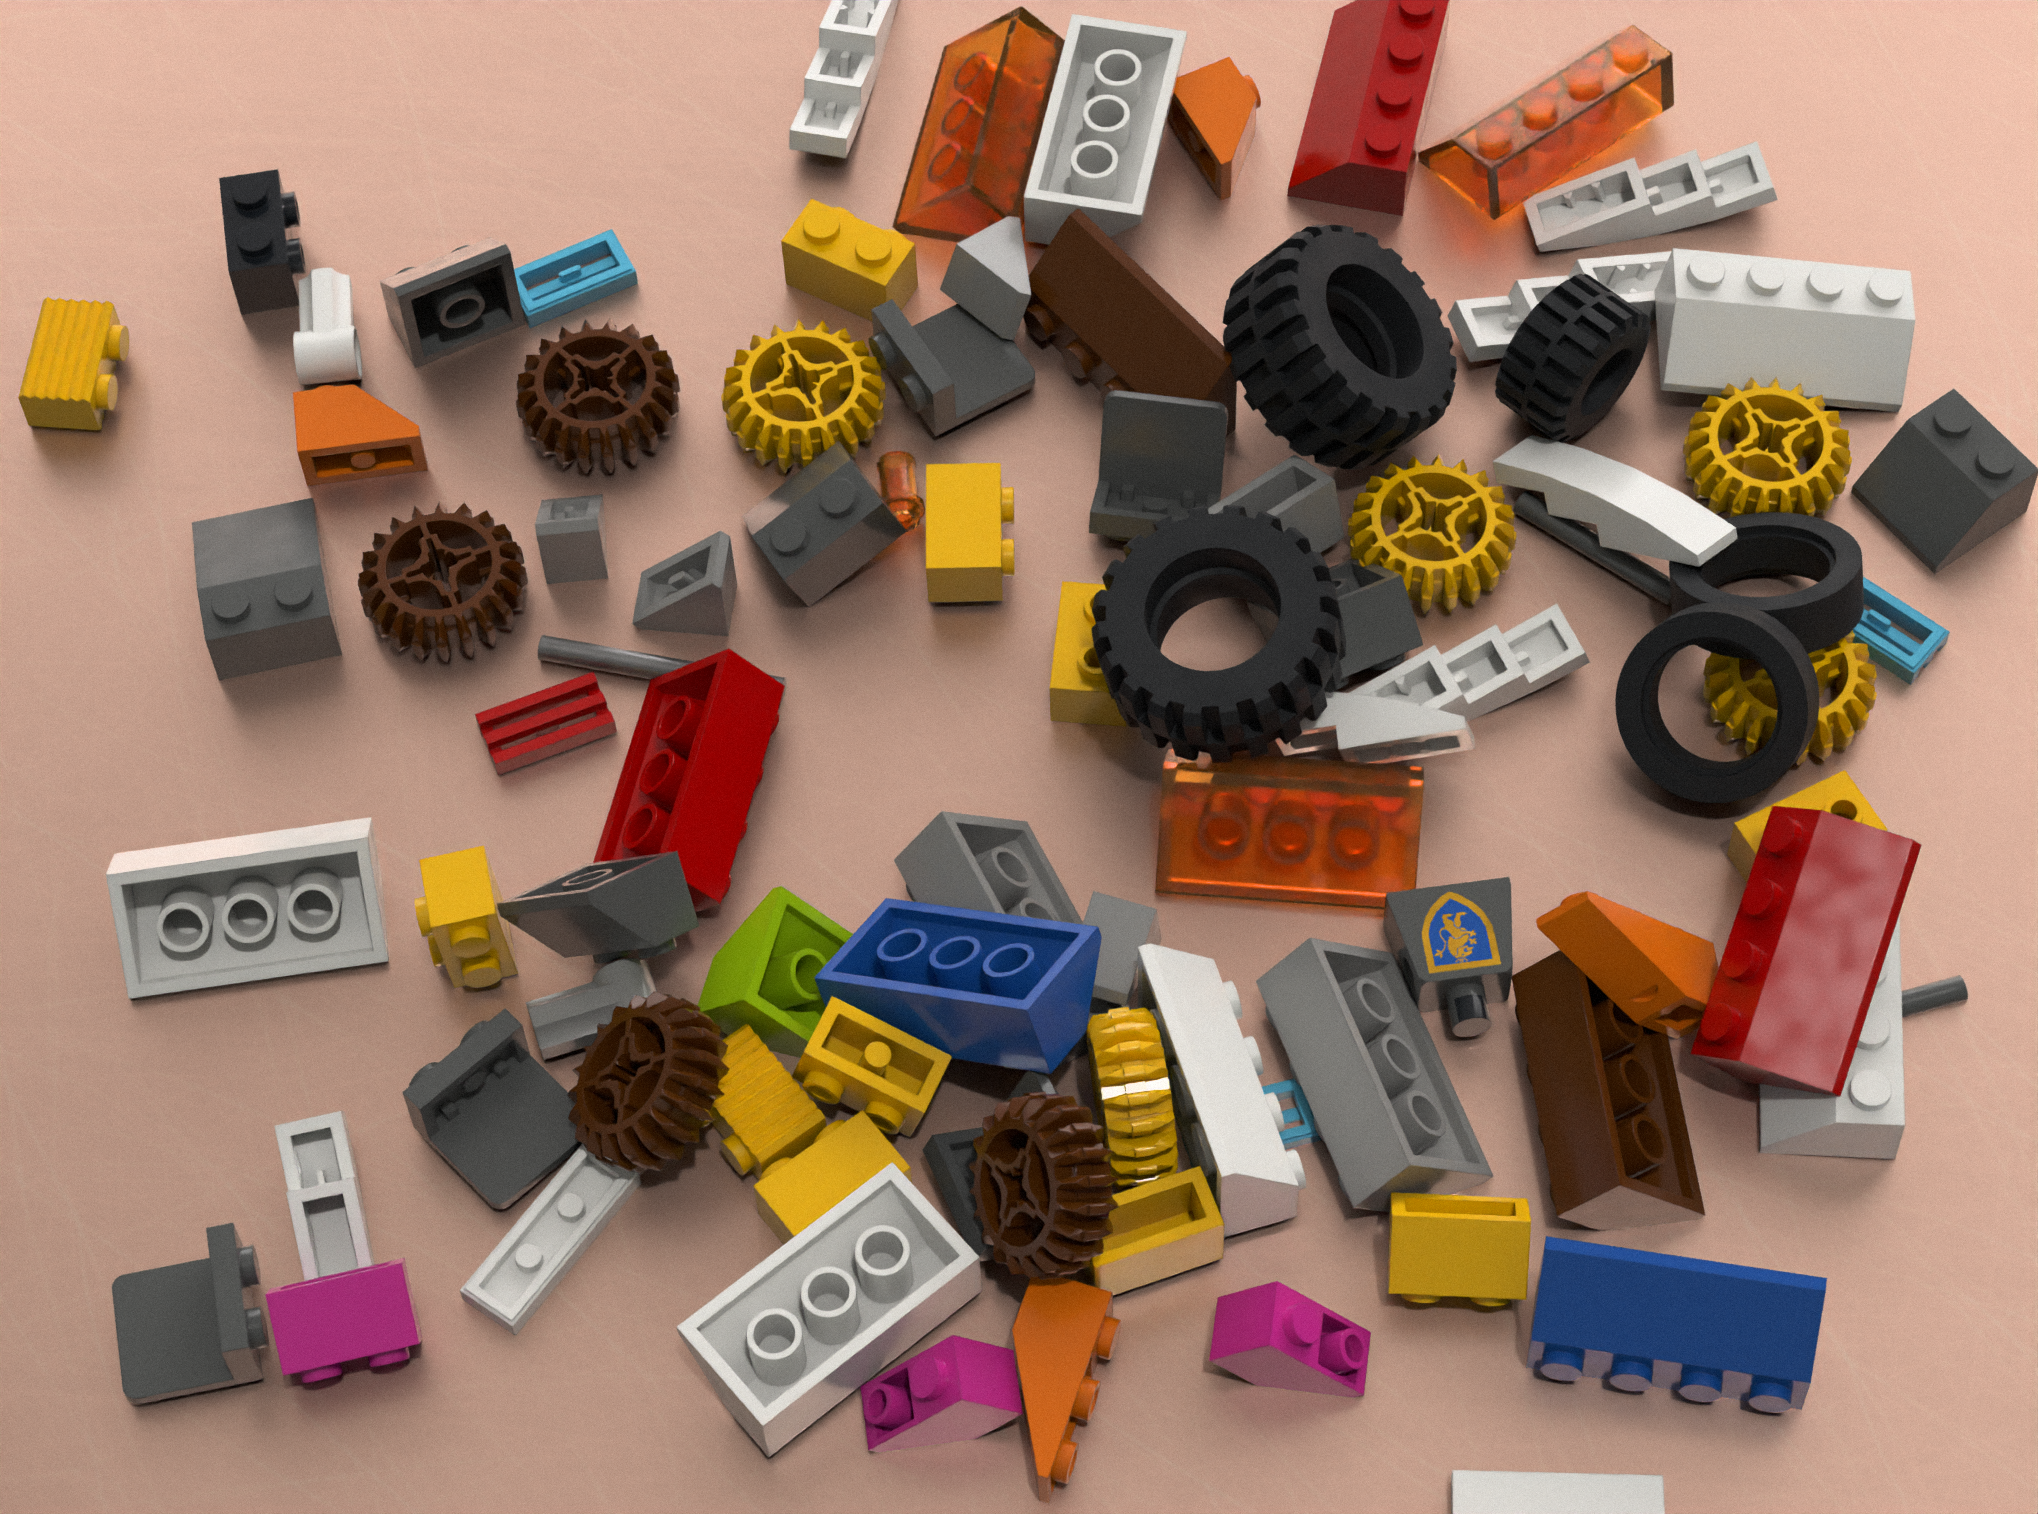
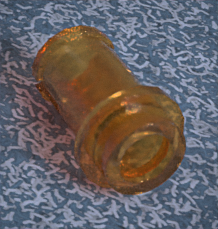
M905 451L887 452L879 458L880 462H877L881 497L908 532L920 524V519L924 516L926 510L923 499L918 496L915 470L917 466L916 460L912 454Z

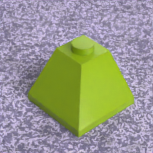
M784 887L773 888L713 957L697 1006L700 1007V1011L710 1016L713 1022L721 1027V1031L728 1036L745 1024H748L753 1032L759 1036L760 1040L766 1044L769 1051L801 1058L826 1009L814 977L853 934Z

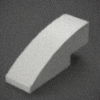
M345 1111L275 1125L288 1188L286 1195L304 1279L309 1280L374 1265L366 1214Z

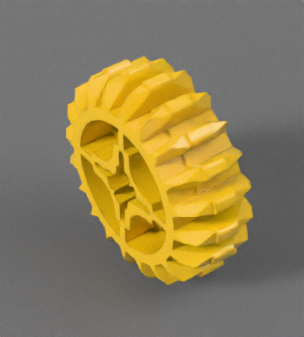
M798 318L793 331L783 332L774 323L771 338L765 339L753 334L750 350L736 349V356L733 359L734 366L726 368L724 376L725 388H723L724 393L721 395L723 411L726 412L727 428L731 431L732 436L738 437V444L742 447L744 453L755 451L756 458L759 459L762 466L777 458L778 465L785 474L794 463L802 464L803 468L838 441L853 459L856 458V454L859 451L858 443L872 444V437L875 435L874 426L881 425L884 417L885 382L882 381L880 364L877 362L876 357L869 356V349L866 347L864 340L851 342V336L848 334L846 327L831 335L829 334V328L823 320L814 330H806Z
M1777 376L1768 387H1760L1750 377L1744 386V391L1728 383L1721 392L1720 398L1709 395L1703 403L1702 411L1695 412L1694 417L1690 420L1689 435L1684 440V472L1686 480L1694 482L1695 500L1710 499L1708 507L1711 512L1717 515L1727 511L1730 513V517L1763 512L1795 513L1812 517L1816 513L1825 516L1832 507L1833 499H1838L1839 495L1843 493L1847 480L1845 475L1849 474L1852 463L1851 451L1848 450L1850 444L1849 430L1840 428L1839 411H1824L1823 395L1810 399L1803 397L1804 391L1801 383L1791 391L1781 389ZM1734 436L1738 441L1734 446V451L1723 455L1720 446L1730 437ZM1810 455L1814 466L1801 475L1796 467L1799 466L1800 459Z
M1439 453L1431 465H1422L1413 455L1407 464V470H1403L1390 462L1385 470L1384 478L1371 475L1369 482L1366 484V492L1358 493L1353 503L1352 518H1349L1348 536H1350L1349 553L1353 560L1360 559L1359 566L1361 567L1375 563L1402 575L1409 600L1419 601L1424 614L1428 612L1432 607V603L1441 602L1448 612L1451 613L1457 605V598L1460 597L1474 606L1476 600L1480 597V589L1493 592L1498 584L1499 575H1506V571L1511 565V551L1515 549L1517 533L1514 531L1513 526L1515 515L1512 511V505L1504 504L1505 495L1502 486L1488 487L1489 479L1485 470L1470 476L1467 474V466L1464 459L1451 468L1444 466ZM1401 515L1404 522L1398 525L1397 532L1386 536L1383 529L1392 519ZM1476 531L1480 537L1479 542L1471 550L1464 553L1460 545L1466 542L1467 535Z
M1853 630L1836 643L1808 653L1818 680L1819 697L1823 696L1825 689L1836 686L1839 696L1828 706L1822 709L1819 706L1818 719L1812 738L1805 751L1795 762L1798 768L1806 761L1808 752L1814 754L1824 763L1826 758L1831 755L1833 746L1845 751L1847 746L1852 743L1853 735L1860 734L1865 729L1869 718V711L1874 708L1877 696L1874 687L1877 677L1876 665L1867 663L1869 658L1868 644L1853 643L1855 637ZM1711 652L1710 657L1706 659L1703 675L1706 676L1703 696L1705 702L1711 704L1710 716L1712 724H1726L1724 734L1726 735L1727 742L1740 738L1746 739L1744 749L1749 757L1759 748L1763 749L1775 728L1777 697L1774 686L1763 667L1761 670L1756 671L1753 679L1743 682L1740 675L1741 671L1756 660L1733 658Z
M1129 1007L1109 1009L1108 1013L1092 1015L1086 1030L1088 1061L1097 1123L1100 1126H1104L1105 1133L1102 1144L1105 1149L1114 1151L1109 1161L1111 1175L1118 1178V1180L1113 1184L1118 1189L1138 1187L1175 1174L1178 1169L1177 1158L1179 1157L1176 1142L1175 1116L1168 1069L1166 1068L1164 1048L1161 1044L1160 1031L1157 1029L1156 1019L1146 1007L1129 1010Z

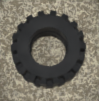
M1574 275L1549 292L1533 308L1516 331L1505 351L1495 383L1496 398L1553 440L1565 443L1568 440L1575 439L1594 426L1612 408L1631 382L1647 347L1651 329L1649 317L1590 275Z

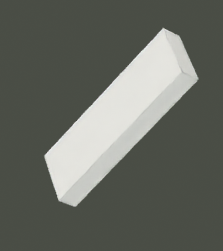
M582 1143L460 1289L462 1299L516 1336L641 1184L639 1173L634 1171L626 1172L616 1166L611 1167L597 1160L595 1155L588 1152Z
M1452 1470L1451 1514H1665L1663 1475Z

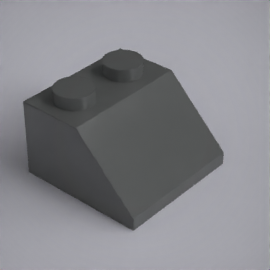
M491 237L472 245L461 246L447 255L419 266L405 268L396 275L380 281L388 317L415 368L525 325L511 252L505 243Z
M1952 389L1904 423L1854 483L1851 493L1936 574L2027 512L2037 480L2038 468L1961 394Z
M839 441L742 516L752 538L779 575L809 607L907 532Z
M1349 559L1329 567L1331 580L1335 584L1346 637V656L1340 660L1343 674L1337 689L1349 683V675L1366 668L1383 670L1396 666L1406 659L1405 652L1423 646L1402 575L1375 563L1361 567L1359 566L1360 559ZM1247 600L1250 614L1268 642L1275 632L1279 618L1263 605Z
M677 851L588 863L497 903L502 918L564 958L592 955L596 964L625 957L635 949H637L639 958H649L664 954L677 947L675 937L699 927Z

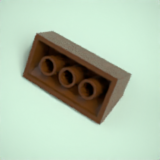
M1079 208L1069 214L1029 274L1031 297L1023 318L1031 333L1041 341L1047 339L1062 354L1069 370L1078 378L1086 377L1100 391L1104 401L1109 392L1120 390L1220 402L1228 410L1226 437L1234 432L1236 429L1237 381L1235 382L1229 367L1232 361L1231 353L1226 352L1224 346Z
M1561 950L1513 975L1512 983L1516 998L1515 1014L1522 1030L1528 1061L1526 1071L1533 1087L1539 1119L1538 1134L1545 1150L1551 1181L1549 1192L1551 1200L1556 1207L1557 1217L1599 1231L1693 1221L1705 1216L1668 1036L1636 1024Z

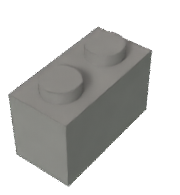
M1297 455L1291 456L1208 508L1209 514L1223 513V506L1225 505L1245 507L1247 517L1254 519L1258 512L1264 511L1280 518L1283 533L1288 527L1298 529L1309 539L1311 551L1319 553L1344 538L1335 479Z

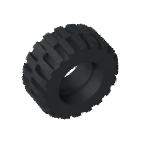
M1318 224L1308 226L1301 232L1293 234L1245 271L1230 289L1222 323L1227 325L1223 333L1225 351L1230 352L1232 355L1229 367L1235 382L1241 381L1247 392L1244 395L1245 400L1253 411L1258 409L1267 420L1264 425L1276 437L1283 436L1290 442L1289 448L1299 455H1313L1315 463L1327 467L1352 470L1363 469L1367 465H1376L1438 422L1451 402L1456 384L1453 380H1455L1457 372V360L1450 353L1454 343L1450 329L1444 327L1440 319L1443 312L1436 299H1430L1422 286L1425 283L1416 271L1410 272L1401 263L1403 258L1392 248L1383 249L1380 247L1377 238L1366 232H1356L1354 234L1353 227L1343 225Z
M1225 505L1223 506V513L1209 514L1207 506L1188 509V518L1173 522L1169 515L1153 523L1155 532L1144 539L1141 534H1137L1123 547L1126 556L1123 563L1117 559L1111 561L1102 576L1106 590L1101 589L1097 592L1093 603L1092 613L1096 622L1091 628L1093 644L1112 699H1115L1120 715L1130 727H1140L1144 740L1158 749L1165 748L1168 742H1171L1175 756L1192 761L1198 758L1199 752L1210 753L1212 763H1227L1233 761L1232 753L1247 750L1252 759L1269 753L1267 744L1278 738L1284 744H1288L1301 735L1300 721L1305 717L1310 721H1316L1328 706L1324 691L1331 693L1337 690L1343 674L1340 660L1346 656V637L1335 584L1331 580L1329 567L1321 553L1311 551L1309 539L1298 529L1288 527L1283 533L1280 518L1264 511L1258 512L1255 519L1247 517L1245 507ZM1241 598L1254 601L1268 608L1279 618L1275 632L1267 644L1252 658L1231 668L1216 671L1189 669L1169 660L1160 651L1167 632L1180 616L1191 608L1213 599Z

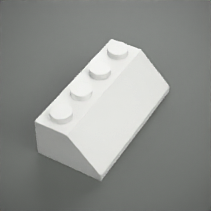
M1072 14L1024 194L1025 241L1050 244L1069 214L1078 208L1109 237L1142 223L1187 40V31Z
M1672 249L1655 289L1661 390L1721 396V392L1728 383L1744 391V386L1750 377L1760 387H1768L1777 376L1781 389L1791 391L1801 383L1804 391L1803 397L1810 399L1823 395V401L1826 406L1899 412L1903 403L1915 326L1911 271L1689 249Z
M372 817L114 854L106 873L129 999L387 962L389 960L382 876Z
M1900 916L1891 938L1841 1096L1759 1084V1153L1879 1159L1896 1158L1905 1128Z
M1151 943L1139 946L1138 1008L1146 1007L1156 1019L1157 1029L1160 1031L1161 1044L1164 1048L1166 1068L1168 1069L1173 1111L1194 1167L1201 1166L1225 1224L1224 1237L1297 1217L1298 1190L1306 1188L1304 1169L1295 1149L1285 1151L1279 1132L1285 1130L1281 1107L1275 1093L1264 1094L1258 1079V1075L1263 1074L1261 1055L1254 1037L1243 1038L1237 1020L1242 1019V1008L1234 983L1231 980L1222 982L1214 959Z
M892 1162L679 1324L677 1331L727 1410L766 1455L770 1457L982 1291L980 1257Z

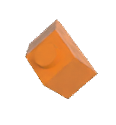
M1230 57L1177 77L1167 117L1168 122L1220 201L1232 195L1255 137L1256 109L1261 106V98L1255 82L1249 75L1242 76Z
M324 385L313 390L293 392L297 453L307 486L428 470V461L419 425L356 385Z

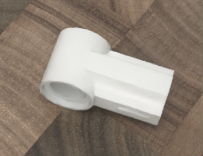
M333 268L312 269L307 277L299 280L300 331L294 332L293 335L294 358L299 384L310 385L360 380L362 378V361L356 326H354L353 289L350 276L338 273Z

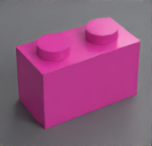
M405 1257L270 1288L265 1294L283 1376L300 1372L302 1383L340 1375L343 1373L340 1362L368 1356L370 1367L387 1365L410 1358L408 1347L420 1344L422 1339Z

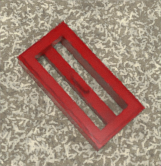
M594 671L475 714L478 728L498 775L617 733L615 720L611 711L608 710L603 692L599 689ZM595 712L596 716L559 729L561 724ZM533 734L540 736L504 750L501 748L503 745Z

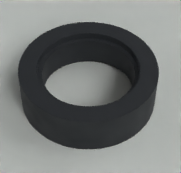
M1783 512L1752 513L1725 518L1723 520L1736 527L1737 540L1700 567L1674 561L1669 562L1672 615L1691 606L1711 602H1731L1750 606L1767 613L1786 626L1803 645L1807 654L1828 647L1847 636L1857 626L1864 611L1861 548L1854 537L1847 531L1820 518ZM1765 573L1797 575L1818 582L1809 588L1795 593L1771 597L1740 596L1716 589L1717 586L1736 578ZM1718 642L1694 644L1719 655L1756 660L1745 651L1732 645Z
M1731 602L1703 603L1691 606L1670 616L1646 634L1631 651L1621 670L1616 689L1617 724L1622 740L1632 759L1659 786L1673 794L1693 801L1705 803L1733 802L1748 798L1768 788L1805 751L1812 738L1818 719V680L1812 662L1803 645L1777 619L1763 611L1743 604ZM1718 642L1732 645L1745 651L1761 664L1772 681L1777 697L1775 728L1763 749L1741 760L1718 762L1694 755L1672 737L1661 717L1658 690L1662 673L1676 652L1698 643Z

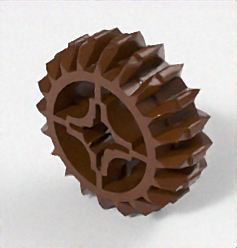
M610 318L602 329H593L585 319L580 332L572 334L562 326L558 342L541 338L540 355H526L525 372L518 374L516 385L518 391V400H516L518 416L522 418L524 433L529 437L530 442L537 443V448L543 457L556 454V459L563 469L575 460H579V465L586 474L594 463H603L608 471L612 473L616 464L615 461L624 458L635 466L638 459V450L641 449L655 454L656 447L658 446L657 437H670V431L673 427L672 419L678 418L680 409L678 392H680L679 378L674 373L672 359L668 355L667 350H659V345L653 335L640 338L639 331L636 330L634 324H631L621 332H617V327ZM639 385H642L644 388L643 393L637 402L632 405L628 402L633 398L632 391ZM565 387L568 391L563 394L564 401L555 408L552 404L558 393Z
M439 501L435 513L424 515L423 512L414 506L411 521L404 523L392 517L390 525L391 535L374 533V541L372 542L374 550L363 552L361 562L363 572L359 573L358 579L359 591L363 597L361 604L365 616L369 617V620L372 621L375 632L381 639L390 638L392 646L397 649L398 653L412 646L414 654L422 661L432 650H438L439 656L447 663L451 650L462 648L472 658L475 642L481 640L494 646L497 638L495 628L512 630V623L514 622L513 612L523 611V604L525 602L523 591L527 589L528 577L526 568L522 566L524 558L521 547L517 545V542H513L511 532L506 528L505 524L495 526L494 519L487 510L473 517L471 509L464 502L455 513H448L447 508ZM436 572L441 573L444 583H449L450 591L445 590L442 580H437Z
M654 991L647 998L635 995L630 1001L628 1008L616 1006L613 1010L612 1021L609 1024L598 1023L597 1038L592 1045L584 1046L587 1054L583 1064L573 1069V1072L579 1077L578 1083L569 1091L567 1096L575 1103L568 1117L577 1126L575 1139L582 1142L587 1151L594 1154L597 1160L611 1167L616 1166L626 1172L634 1171L642 1174L646 1169L661 1171L668 1159L680 1161L687 1142L699 1143V1129L704 1121L714 1120L710 1114L714 1101L725 1095L718 1088L719 1081L729 1071V1068L721 1061L728 1048V1045L719 1038L721 1027L714 1023L710 1016L700 1011V1007L684 998L679 1000L670 994L663 995Z
M1045 1091L1024 1093L1021 1097H1012L1007 1102L997 1103L994 1115L983 1118L982 1129L984 1135L973 1140V1145L978 1154L977 1160L968 1164L974 1173V1187L968 1192L975 1195L977 1210L973 1215V1219L982 1221L984 1226L981 1237L982 1243L994 1245L993 1255L997 1263H1006L1011 1274H1023L1028 1278L1039 1277L1040 1280L1061 1278L1064 1274H1074L1080 1269L1089 1268L1091 1258L1103 1254L1104 1243L1102 1237L1113 1233L1109 1212L1119 1207L1112 1197V1183L1117 1181L1118 1178L1111 1175L1109 1161L1114 1151L1103 1147L1104 1126L1092 1124L1090 1108L1078 1106L1074 1096H1062L1059 1093L1046 1094Z

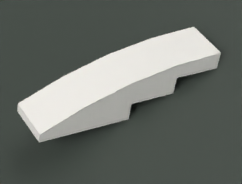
M898 0L831 1L819 27V48L804 78V99L790 128L789 149L841 158L847 157L876 80Z
M1757 141L1700 162L1695 149L1639 170L1634 157L1522 199L1539 252L1599 246L1659 235L1718 220L1778 200Z
M1671 251L1577 259L1569 275L1516 280L1508 296L1455 300L1448 318L1469 362L1503 358L1510 341L1522 322L1549 292L1574 275L1588 274L1645 313L1650 321L1656 320L1655 289Z
M1531 435L1493 461L1497 483L1544 492L1548 515L1596 524L1601 547L1700 567L1738 539L1736 527L1687 495L1633 467L1581 447Z
M1555 604L1503 634L1495 624L1443 654H1440L1436 645L1349 693L1403 700L1465 716L1468 722L1524 697L1590 663L1559 606Z
M1324 692L1328 706L1316 721H1310L1306 717L1300 721L1301 735L1288 744H1284L1280 738L1275 740L1284 756L1338 747L1349 769L1476 749L1474 736L1465 716L1403 700L1342 692Z

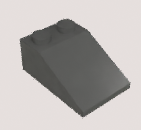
M313 498L192 522L197 593L204 636L219 681L342 655Z

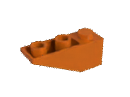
M1589 891L1566 897L1562 900L1560 906L1536 918L1537 928L1636 1024L1675 1039H1679L1699 1028L1719 969L1713 942Z
M1031 1277L1012 1328L1016 1371L1039 1501L1048 1504L1057 1481L1068 1484L1072 1476L1078 1456L1079 1443L1073 1442L1071 1439L1078 1419L1090 1421L1101 1385V1382L1094 1380L1093 1376L1100 1357L1108 1360L1112 1358L1122 1324L1121 1320L1113 1318V1292L1064 1277L1040 1280L1039 1277Z

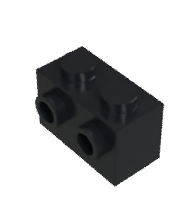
M278 169L219 178L228 271L241 315L299 306L297 274L306 273L301 240L300 238L293 239L292 228L301 226L295 191L284 193Z

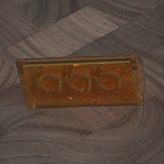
M1022 5L944 46L892 225L899 233L959 243L1007 216L1020 218L1021 227L1024 224V194L1065 40Z
M1635 25L1600 38L1418 152L1419 162L1485 214L1496 220L1674 106L1673 53Z
M1167 749L1162 771L1155 893L1384 910L1386 893L1416 889L1424 790V767L1264 755L1251 759L1250 754L1232 753V762L1212 763L1210 753L1199 752L1198 758L1192 761L1177 757L1173 749Z

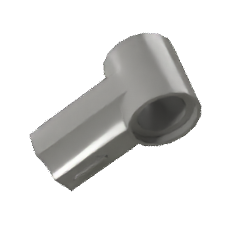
M638 958L615 961L597 971L590 983L526 1002L543 1060L592 1045L598 1036V1023L609 1024L612 1021L613 1010L616 1006L628 1008L630 1001L635 995L647 998L654 991L657 992L646 961Z

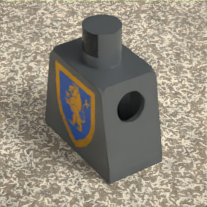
M1504 877L1386 893L1383 919L1384 932L1419 1011L1425 1013L1448 1010L1452 1031L1457 1036H1476L1489 1030L1492 1023L1488 1004L1501 1003L1509 999L1512 979L1510 878Z

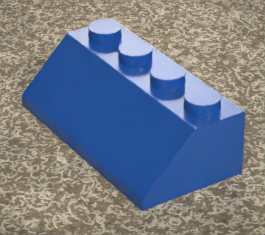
M886 898L814 979L825 1007H827L831 997L834 996L951 1055L952 1058L1051 1074L1087 1030L1102 936L1098 926Z
M1546 1236L1535 1292L1526 1368L1541 1370L1545 1376L1562 1381H1573L1582 1376L1610 1380V1383L1615 1387L1627 1391H1645L1651 1387L1676 1390L1685 1398L1699 1402H1712L1722 1397L1748 1401L1752 1407L1765 1412H1785L1790 1408L1802 1410L1811 1384L1827 1278Z

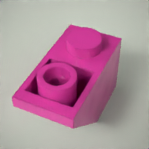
M1275 1281L1217 1298L1209 1361L1256 1386L1356 1398L1364 1396L1371 1332L1288 1286Z
M956 1335L946 1338L860 1386L868 1450L878 1453L974 1440L1023 1414L1014 1350Z

